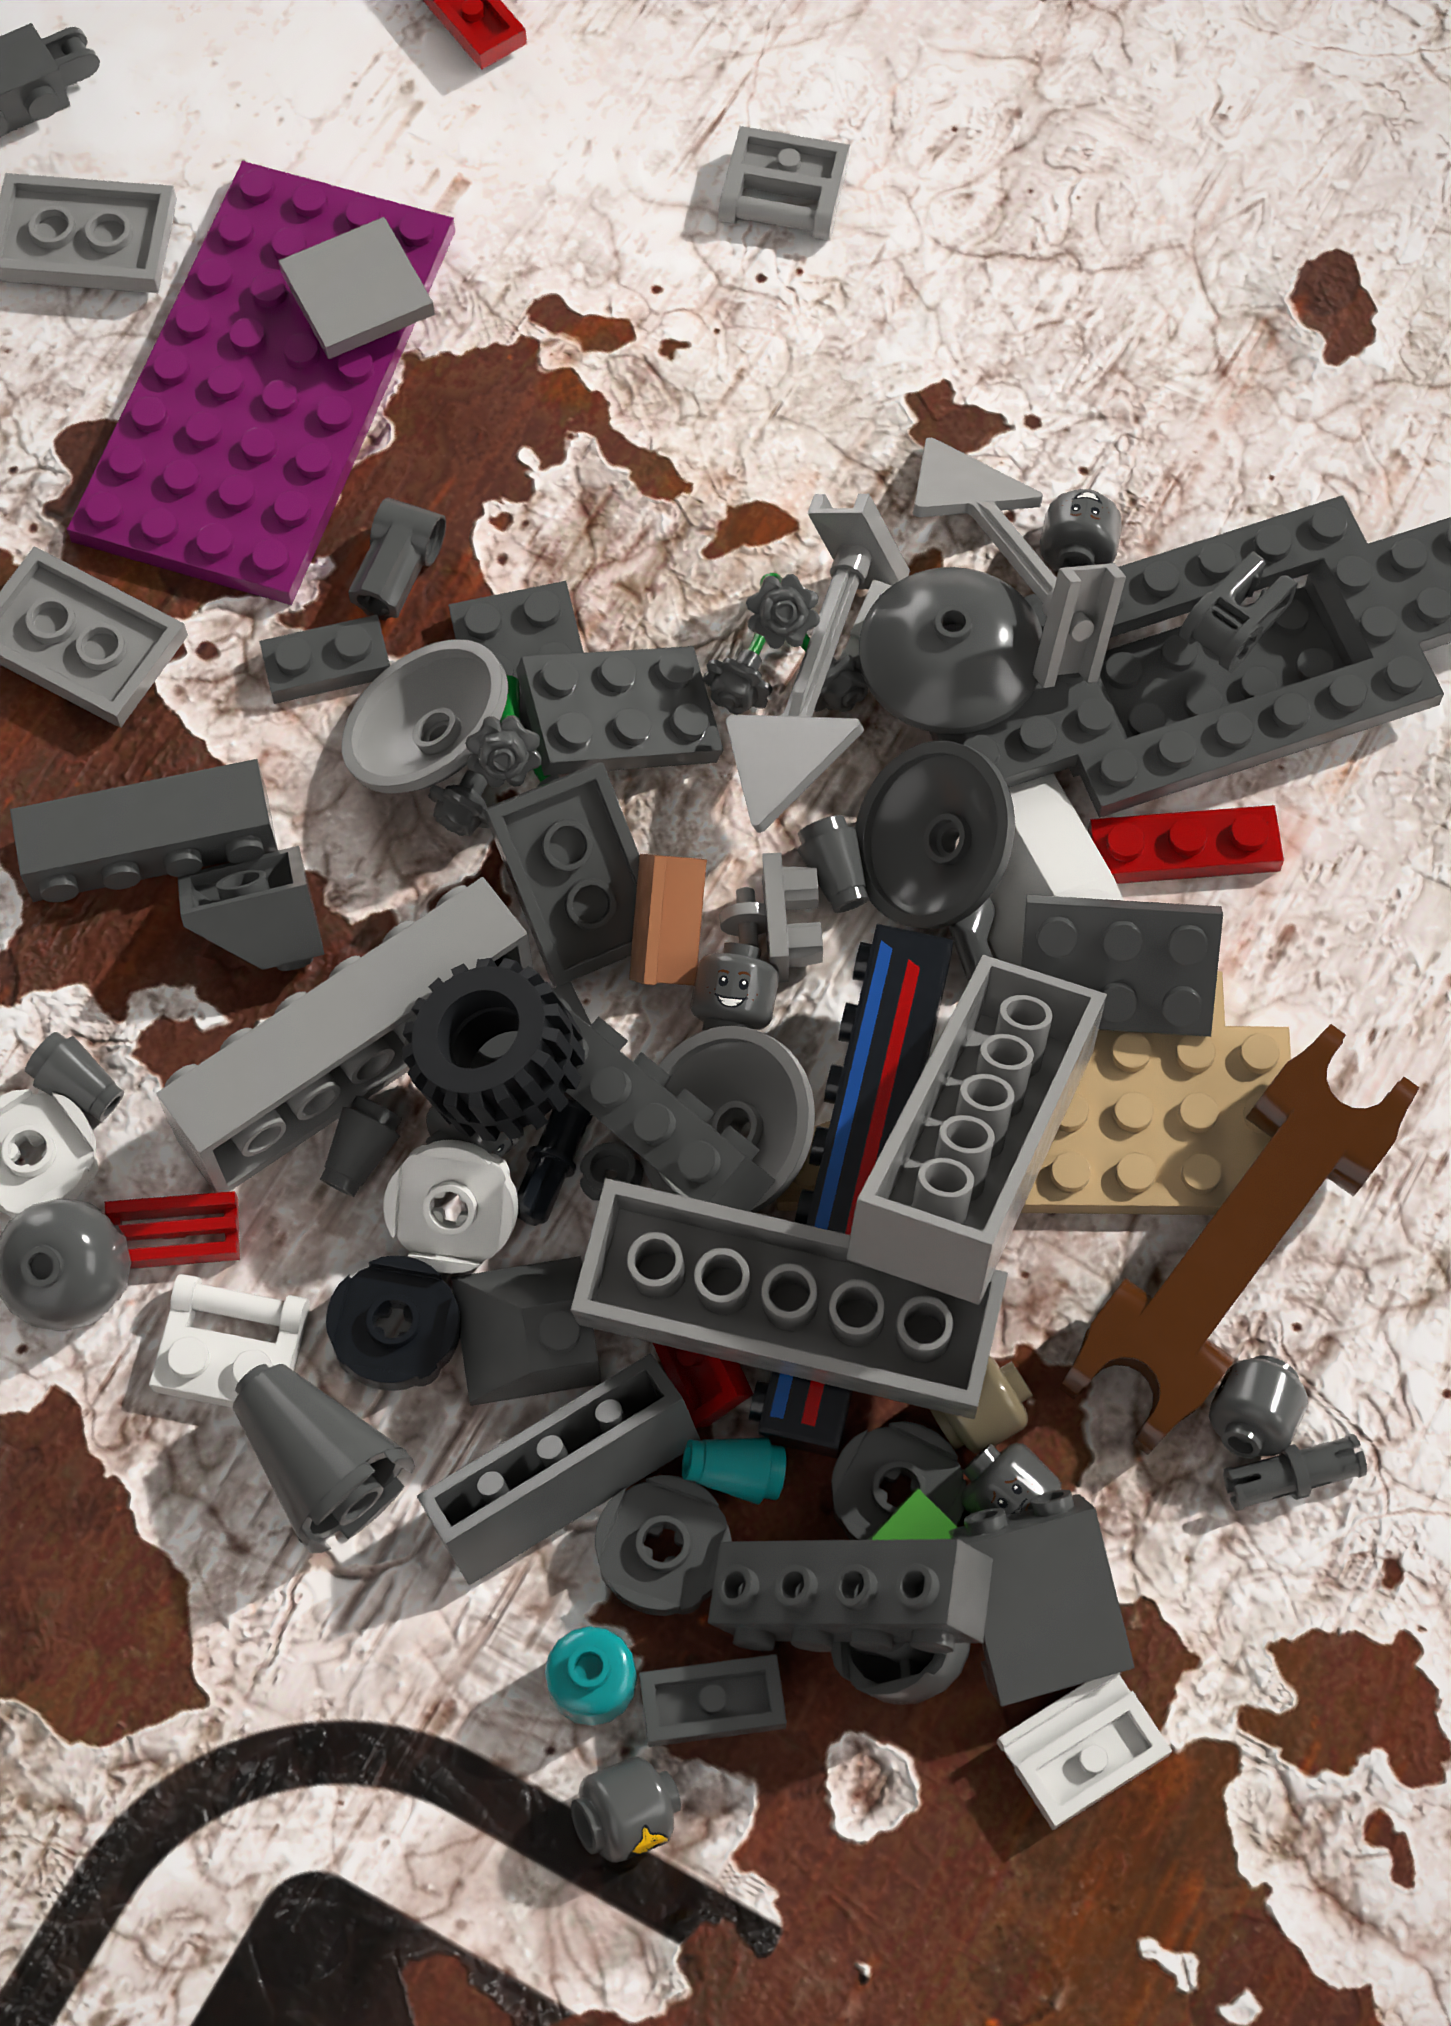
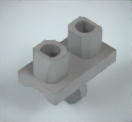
M781 853L762 854L764 904L755 902V891L753 888L743 887L737 889V904L726 907L719 915L720 928L728 935L739 936V943L759 948L758 935L766 933L768 963L779 973V982H789L790 967H803L823 962L821 922L787 924L786 910L818 908L817 868L782 867Z

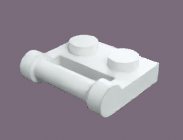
M179 1274L173 1286L171 1309L149 1386L155 1393L233 1408V1403L238 1396L235 1391L236 1385L245 1374L256 1366L267 1364L270 1368L277 1364H285L293 1371L295 1370L309 1316V1299L288 1295L285 1301L202 1285L200 1277ZM196 1311H203L279 1326V1333L276 1343L195 1328L192 1325Z

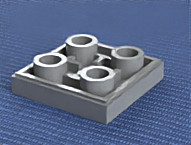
M385 217L278 260L281 274L328 359L435 315L433 301Z

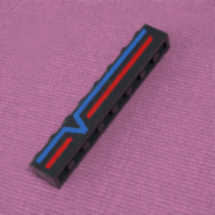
M877 924L872 944L860 942L852 979L863 982L858 1005L846 1002L838 1041L849 1043L844 1065L832 1064L829 1071L824 1102L834 1104L829 1128L821 1126L816 1128L809 1164L819 1166L820 1168L814 1191L804 1188L801 1191L795 1223L851 1235L857 1199L928 1062L950 967L953 940ZM772 1371L769 1383L757 1380L751 1402L749 1420L760 1422L758 1428L759 1437H768L772 1444L838 1459L853 1390Z

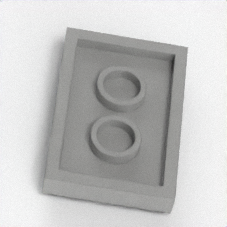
M5 173L0 194V281L159 293L177 203L174 186Z
M35 546L0 591V665L119 728L123 726L188 636L185 624Z

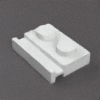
M1120 1672L1084 1683L1000 1736L997 1740L998 1746L1002 1752H1005L1013 1764L1014 1771L1052 1830L1164 1760L1172 1752L1134 1692H1130L1124 1683Z

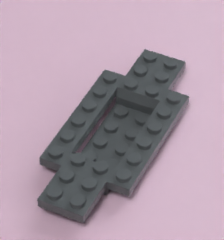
M1341 495L1119 566L1118 568L1124 573L1126 579L1110 638L1191 612L1204 595L1213 591L1252 552L1262 557L1266 563L1255 591L1270 587L1281 576H1289L1295 579L1308 574L1305 586L1296 589L1288 608L1257 641L1246 659L1232 672L1219 665L1220 657L1197 641L1189 644L1179 637L1181 627H1177L1106 650L1098 682L1086 683L1079 673L1057 675L1054 687L1043 688L1038 682L1026 703L1009 718L994 726L964 734L929 733L933 741L956 742L981 752L995 764L1004 777L1008 788L1069 768L1073 777L1080 775L1100 818L1439 706L1444 692L1423 652L1451 643V517L1367 543L1344 496ZM1036 594L1025 596L1024 598L1037 615L1043 631L1047 618L1042 610L1043 603Z

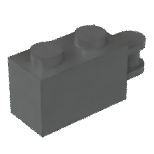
M31 22L0 36V138L70 107L66 87L87 79L97 72L100 67V59L94 50L86 48L87 37L80 28L68 27L41 39Z

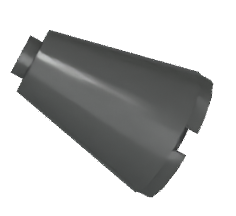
M267 1364L258 1365L245 1374L236 1385L235 1391L238 1396L233 1403V1410L299 1541L310 1553H323L332 1549L324 1539L339 1530L347 1539L363 1530L397 1498L405 1487L397 1478L401 1469L403 1468L413 1473L415 1464L404 1448L285 1364H277L270 1368Z

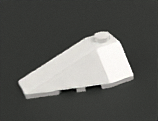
M1054 773L1009 788L1015 814L1014 843L1007 868L996 889L990 895L994 904L995 915L988 935V945L994 958L1021 966L1026 895L1124 900L1110 869Z

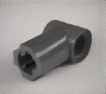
M386 497L380 504L373 520L370 534L371 546L348 591L350 602L361 608L366 615L378 614L380 620L386 621L387 618L391 617L398 618L422 566H431L440 552L446 531L445 516Z

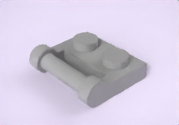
M739 126L720 198L718 220L736 224L739 218L813 231V238L831 240L836 211L850 159V144ZM744 188L818 200L819 202L816 209L742 195Z

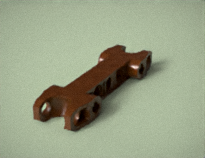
M1332 1024L1303 1052L1284 1065L1245 1119L1269 1135L1271 1140L1154 1297H1151L1125 1278L1086 1330L1076 1359L1059 1386L1060 1390L1075 1400L1078 1394H1081L1090 1381L1103 1369L1112 1366H1128L1140 1372L1148 1381L1153 1394L1152 1409L1146 1421L1137 1431L1136 1438L1132 1444L1147 1455L1173 1427L1194 1413L1203 1404L1235 1358L1208 1338L1325 1179L1328 1178L1354 1197L1395 1143L1406 1111L1420 1088L1403 1076L1377 1105L1368 1108H1352L1340 1102L1331 1092L1327 1082V1068L1333 1055L1342 1045L1346 1034Z

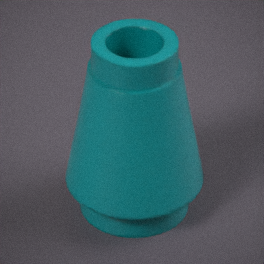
M768 1437L705 1439L702 1441L689 1439L682 1460L683 1480L694 1481L697 1484L757 1505L763 1499H778L786 1473L785 1448L783 1446L771 1445Z

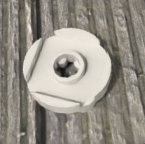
M31 1089L11 1091L0 1096V1212L8 1214L12 1219L33 1204L54 1199L76 1200L98 1172L96 1139L92 1128L80 1108L63 1095L52 1092L53 1096L45 1093L33 1094ZM29 1141L34 1147L46 1143L47 1149L41 1154L42 1160L33 1166L29 1164L22 1166L15 1164L21 1157L18 1147L22 1143Z
M440 1140L415 1148L395 1171L385 1191L384 1219L393 1239L397 1236L400 1243L410 1251L407 1255L408 1257L431 1265L437 1272L463 1273L481 1266L483 1261L493 1257L506 1244L517 1220L518 1197L516 1188L510 1178V1169L506 1161L500 1156L488 1153L485 1149L469 1142ZM447 1192L456 1193L461 1201L466 1202L468 1211H461L456 1221L446 1220L445 1209L435 1207V1198H444Z

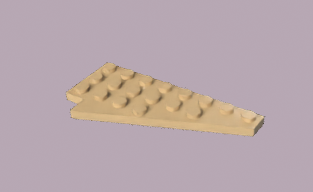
M1218 971L1211 1037L1098 1030L1093 1054L1021 1213L1215 1215L1271 1140L1269 1135L1245 1118L1284 1065L1291 1060L1289 1027L1225 1026L1223 972ZM830 1121L817 1126L829 1128ZM817 1126L814 1127L811 1146L800 1172L788 1189L777 1199V1210L797 1211L802 1189L813 1191L815 1189L820 1167L810 1165L809 1158Z

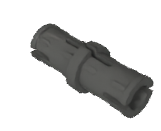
M1349 1434L1341 1439L1300 1450L1293 1444L1278 1456L1234 1468L1232 1466L1225 1468L1223 1476L1227 1493L1235 1492V1496L1230 1497V1502L1233 1508L1239 1511L1247 1506L1291 1495L1295 1500L1309 1497L1313 1488L1353 1477L1360 1478L1366 1476L1367 1463L1364 1451L1357 1453L1354 1451L1355 1448L1360 1447V1441L1355 1434Z

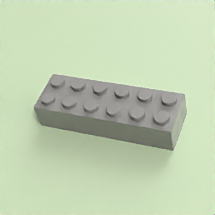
M481 877L468 887L461 885L451 889L441 897L436 908L415 922L408 920L398 924L387 933L382 944L364 956H352L342 961L332 970L329 979L308 993L302 991L289 996L277 1007L273 1016L253 1029L243 1028L233 1033L221 1045L219 1052L199 1065L190 1064L172 1074L166 1081L165 1087L158 1091L156 1095L177 1141L215 1193L232 1191L340 1118L342 1108H350L356 1095L368 1099L410 1070L403 1061L402 1047L410 1044L403 1036L405 1023L416 1020L417 1016L411 1010L418 998L426 1000L432 994L428 986L438 977L442 982H445L453 977L451 969L464 963L470 970L476 968L477 959L492 958L497 966L506 958L517 961L523 970L527 966L533 969L527 931L484 877Z
M982 955L857 1199L847 1260L978 1305L980 1304L1093 1054L1107 997L1106 993Z
M605 1178L571 1311L577 1324L975 1420L1008 1272L995 1269L978 1305L847 1260L851 1235Z

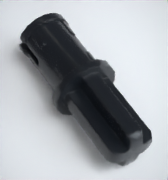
M567 1099L569 1103L561 1112L554 1108L552 1109L548 1119L549 1123L546 1124L538 1145L531 1146L526 1154L530 1164L517 1192V1218L529 1225L537 1226L548 1221L565 1178L572 1177L575 1174L576 1164L573 1159L586 1128L593 1118V1115H590L591 1113L576 1101Z

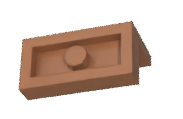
M640 853L629 980L645 985L665 983L694 986L698 966L707 859Z

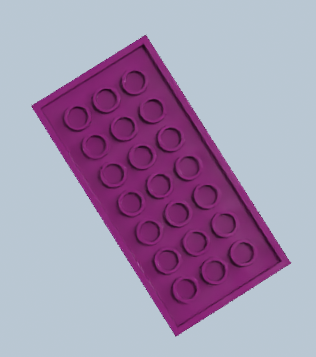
M242 161L70 521L67 532L71 542L292 605L416 323L328 359L281 274L278 260L385 217L429 294L456 232L454 218Z

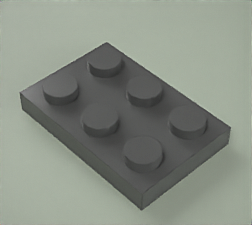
M566 581L448 604L455 639L469 640L487 647L502 664L506 675L518 678L516 668L522 656L584 653ZM520 687V722L525 729L532 731Z
M694 646L522 656L516 668L532 732L537 733L540 737L537 751L541 755V767L544 776L571 774L598 762L604 763L606 771L717 763L724 751Z
M603 762L595 763L482 809L553 986H561L631 956L640 855Z
M1026 895L1021 967L1106 993L1107 997L1099 1030L1211 1037L1223 923L1222 907Z

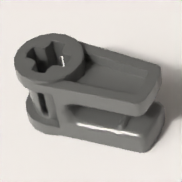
M1255 552L1250 553L1213 591L1208 592L1199 600L1179 631V637L1189 644L1197 641L1220 657L1219 665L1229 672L1234 671L1246 659L1257 641L1288 608L1298 586V582L1291 577L1281 576L1267 590L1263 589L1259 598L1253 605L1248 607L1240 606L1247 597H1253L1266 564L1264 559Z

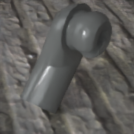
M990 897L970 916L948 926L967 981L971 979L982 955L992 957L987 938L994 919L995 909Z

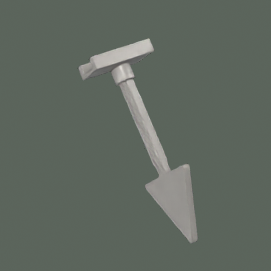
M926 438L913 515L916 517L954 514L971 515L1043 603V613L1047 618L1033 669V676L1043 688L1054 687L1057 675L1079 673L1086 683L1098 682L1126 579L1124 573L1115 563L1059 568L1056 578L1002 513V510L1040 507L1043 493L934 438Z
M814 494L807 514L833 558L830 569L832 580L819 613L820 623L814 627L784 713L780 716L730 715L726 718V725L750 821L758 833L764 832L864 731L862 724L857 718L812 717L857 589H869L873 579L892 586L896 582L908 577L910 572L870 494H858L853 508H833L826 494Z

